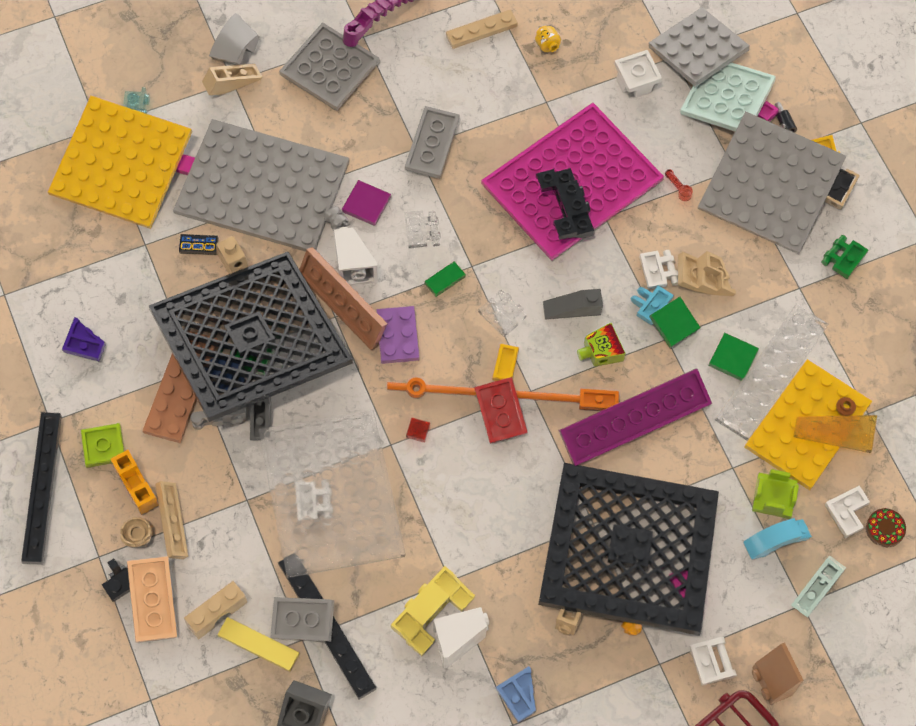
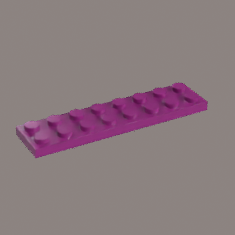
M696 368L558 431L572 464L577 466L711 405L712 401Z

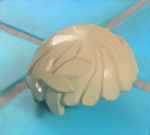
M130 518L121 526V541L128 547H141L150 541L152 528L144 518Z

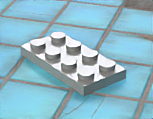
M428 106L424 107L405 164V170L440 179L460 114Z

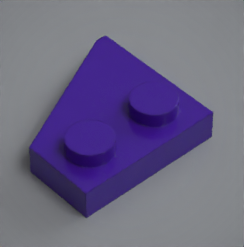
M74 317L62 351L99 362L106 344L91 329L84 326L78 318Z

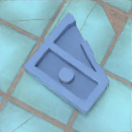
M529 666L496 686L497 692L518 723L536 712L531 668Z

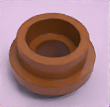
M843 397L838 400L836 409L840 415L850 416L855 412L856 404L851 398ZM843 404L849 405L850 408H845Z

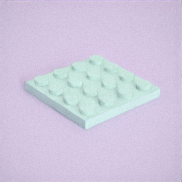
M731 62L695 87L693 85L680 112L682 115L736 131L745 111L758 116L776 80V76Z

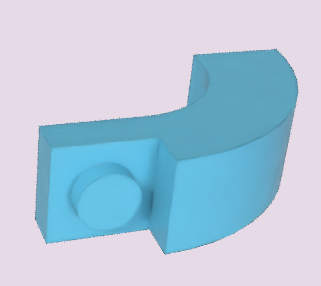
M793 518L772 525L749 537L743 543L751 559L766 557L771 552L788 544L806 541L812 536L803 519L795 520Z

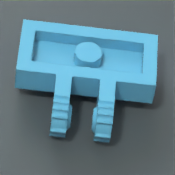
M658 285L653 293L643 287L637 289L639 295L647 299L646 301L635 295L630 299L631 302L640 307L636 316L653 325L654 323L649 316L670 303L674 295Z

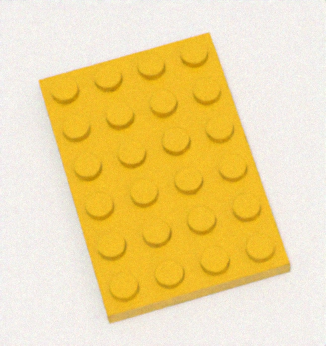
M807 359L747 441L744 448L779 471L790 473L791 479L797 480V483L810 491L868 409L872 400ZM848 397L855 402L856 410L852 415L842 416L838 413L836 404L840 398ZM843 404L845 408H850L849 405Z

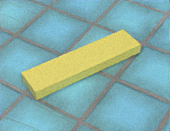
M229 617L226 618L217 634L218 637L289 672L299 656V652Z

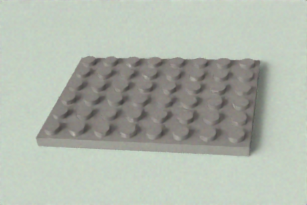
M212 119L173 212L177 215L305 252L311 247L316 249L326 223L324 214L332 208L349 164V158Z

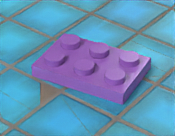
M414 306L376 309L377 313L387 323L379 341L381 364L419 361Z

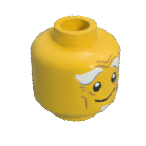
M542 26L536 32L535 41L543 52H554L559 48L561 37L554 27Z

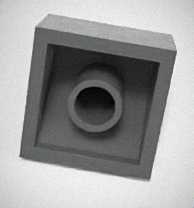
M293 680L285 693L277 726H322L332 694Z

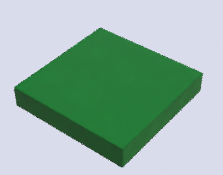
M681 297L676 298L649 316L669 348L701 328Z
M724 332L708 366L743 382L759 348Z

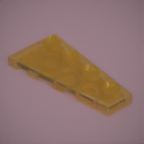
M877 415L797 417L793 437L871 453Z

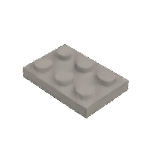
M274 597L270 638L331 642L334 600Z

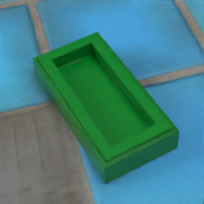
M453 261L425 280L424 284L437 297L464 279L466 274Z

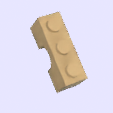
M232 581L185 616L186 625L199 640L215 628L214 624L219 618L227 613L232 615L247 603L246 596L236 583Z

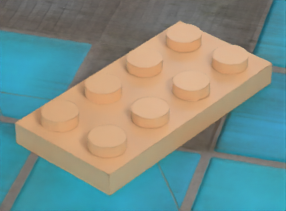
M168 556L127 561L135 642L177 638Z

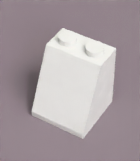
M348 227L335 229L334 236L339 275L350 286L377 283V262L356 231Z
M481 607L433 619V632L443 669L448 668L486 637V631L489 630V619L487 613H483Z

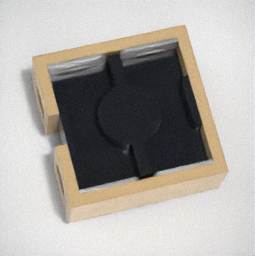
M840 169L825 202L841 210L860 175L849 169Z

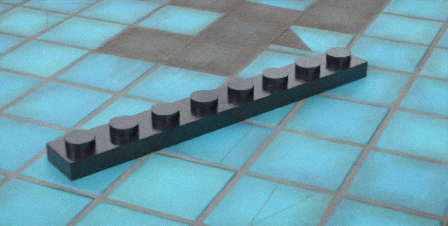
M41 412L22 551V564L43 565L62 418L61 413Z
M296 553L278 562L279 567L298 598L323 599ZM333 616L331 642L324 641L358 700L375 691L376 686Z

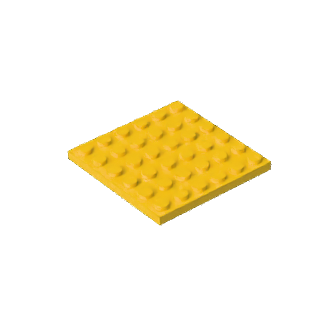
M90 95L49 187L48 194L151 229L193 131L191 128Z

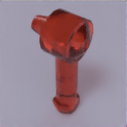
M671 169L666 170V178L679 190V199L689 201L693 193L692 187L683 185Z

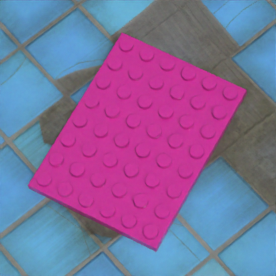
M592 102L482 179L481 184L552 261L582 238L571 237L559 240L553 221L563 218L555 196V190L541 193L536 173L551 169L557 172L571 168L575 180L584 189L585 202H589L591 212L588 215L594 230L663 181L664 176Z

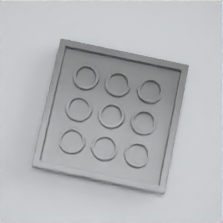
M703 7L649 42V48L695 87L748 52L750 45Z
M322 22L279 70V74L337 111L380 62V59L358 44L354 47L344 45L343 35Z

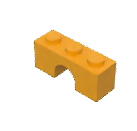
M129 450L111 458L117 474L140 514L142 515L159 506L154 493L147 481L144 480Z

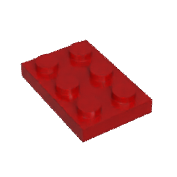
M512 377L474 387L490 444L528 433Z

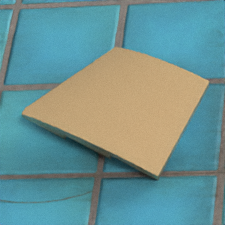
M708 251L699 258L685 252L678 255L679 286L711 295L734 296L736 294L735 289H731L728 281L730 276L725 269V264L721 257Z

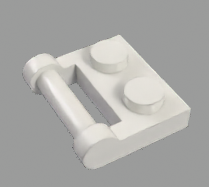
M724 637L689 646L702 686L732 679L737 676L736 671L732 669L724 645L726 644ZM712 647H717L725 672L720 673Z

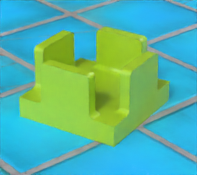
M771 469L769 474L759 472L752 511L791 519L799 488L797 480L789 479L790 473Z

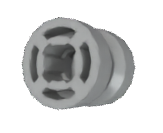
M338 206L330 208L324 214V219L331 224L333 231L341 227H347L349 224V220L346 216L342 215V211Z

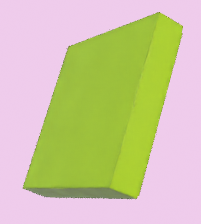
M120 423L81 430L86 468L112 464L111 458L124 452Z

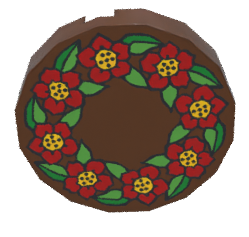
M877 509L867 520V535L876 545L879 544L885 548L894 547L902 541L906 534L905 520L893 509Z

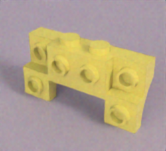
M446 566L439 571L428 585L425 583L421 586L415 599L411 598L405 604L404 608L406 609L391 624V629L406 641V644L420 656L435 642V639L424 629L450 602L462 612L475 598V595Z

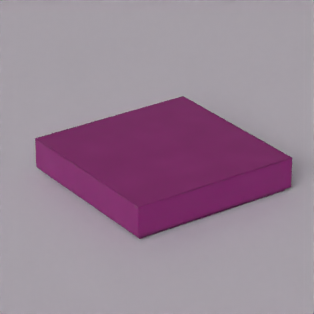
M358 180L342 207V212L375 226L388 204L391 194Z

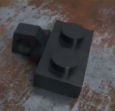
M113 558L107 562L112 570V573L108 574L111 579L101 584L112 602L130 592L128 568L125 565L119 567Z

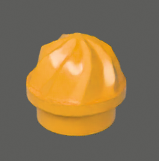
M625 621L621 624L624 632L629 635H637L642 630L641 624Z

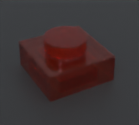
M411 418L406 438L425 443L430 422Z

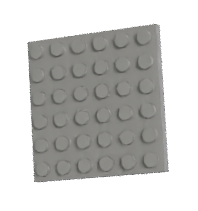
M745 111L698 205V209L799 255L846 159V155Z

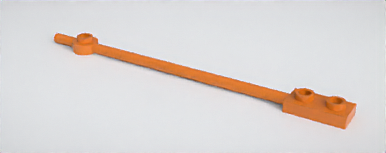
M418 377L410 379L407 383L387 382V390L407 391L408 395L413 398H420L425 392L476 396L474 388L426 385L424 380ZM418 387L420 390L414 391L413 388ZM580 388V395L516 391L518 399L579 403V409L602 411L619 403V391Z

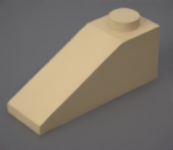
M255 64L209 67L202 83L209 95H220L262 79V76Z

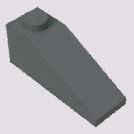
M601 289L580 290L543 301L545 320L601 315L603 308Z
M271 397L250 405V440H270Z

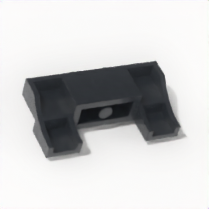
M571 168L557 172L551 169L536 173L541 193L555 190V196L563 218L553 221L559 240L571 237L587 238L594 236V228L588 215L591 212L589 202H585L584 189L575 180Z

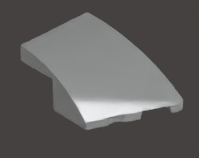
M235 13L226 22L217 36L209 57L241 65L245 51L255 52L260 36L251 29L240 15Z

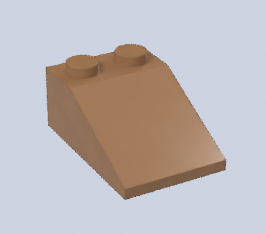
M785 642L758 660L752 667V675L756 682L759 681L762 687V696L766 701H769L770 705L793 696L804 681Z

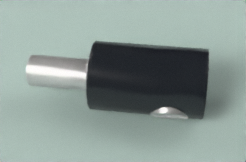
M780 102L775 103V107L779 109L776 117L781 127L795 133L797 127L789 111L784 110Z

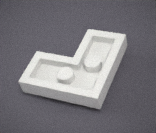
M859 485L827 501L825 506L844 537L847 538L864 528L855 511L867 506L870 501Z

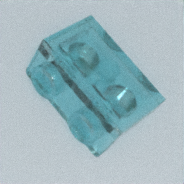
M142 87L141 92L125 91L123 106L147 114L145 109L146 105L150 103V94H147L146 87Z

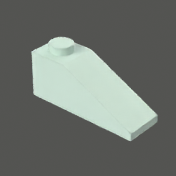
M829 556L792 603V606L808 618L846 567Z

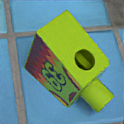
M608 323L588 334L584 340L585 347L577 350L580 361L590 358L595 367L623 362L626 354L612 323Z

